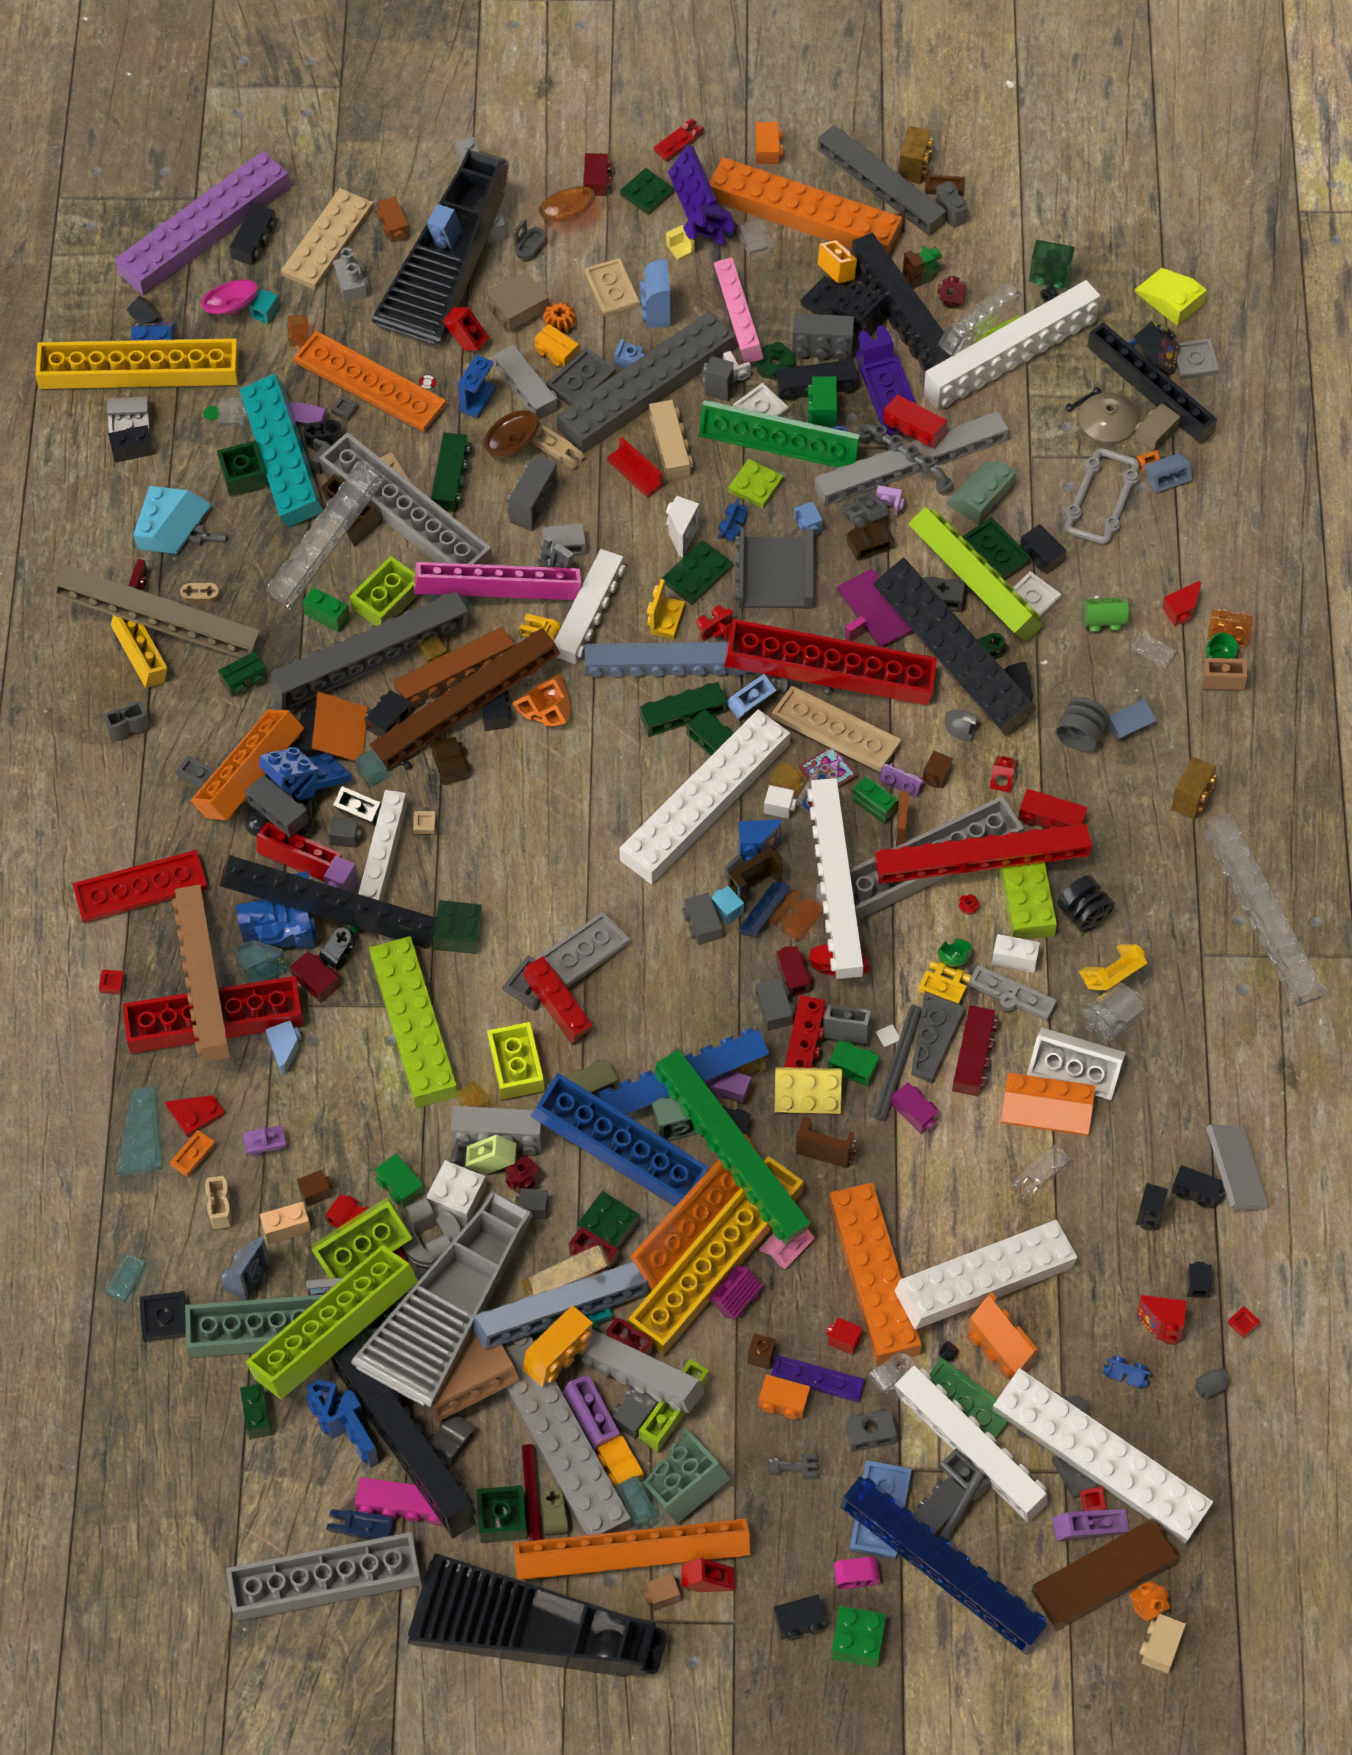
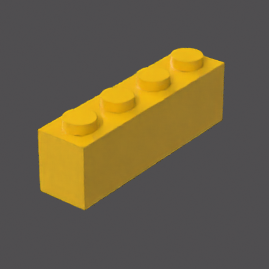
M113 615L111 627L144 687L149 688L164 683L167 666L144 625Z

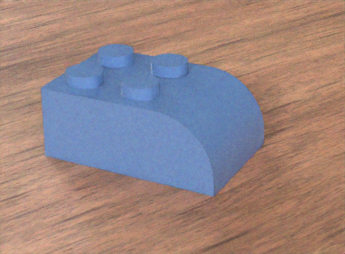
M660 259L649 263L645 267L644 280L640 281L642 321L646 320L647 328L670 327L667 259Z

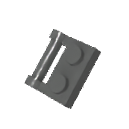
M528 955L503 985V991L524 1003L530 1010H535L538 1006L539 998L535 993L531 997L527 995L531 987L523 977L525 966L536 960Z

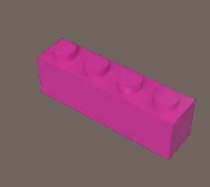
M359 1478L355 1499L356 1511L381 1514L382 1516L394 1519L396 1517H403L410 1522L425 1520L432 1525L442 1524L415 1485Z

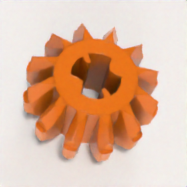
M561 301L559 304L552 302L551 307H546V312L543 315L545 326L550 324L560 332L564 331L567 334L569 329H574L577 315L575 314L574 307H570L569 303L563 305Z

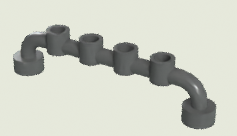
M866 423L857 428L856 434L860 435V442L870 441L873 434L875 440L879 442L884 441L889 444L892 451H900L906 455V459L909 462L920 464L924 472L934 473L938 477L936 480L937 492L947 494L951 491L952 480L946 476L942 469L935 465V459L932 456L922 457L918 454L919 449L917 446H905L902 444L903 439L899 435L891 437L887 434V429L884 425L874 426Z

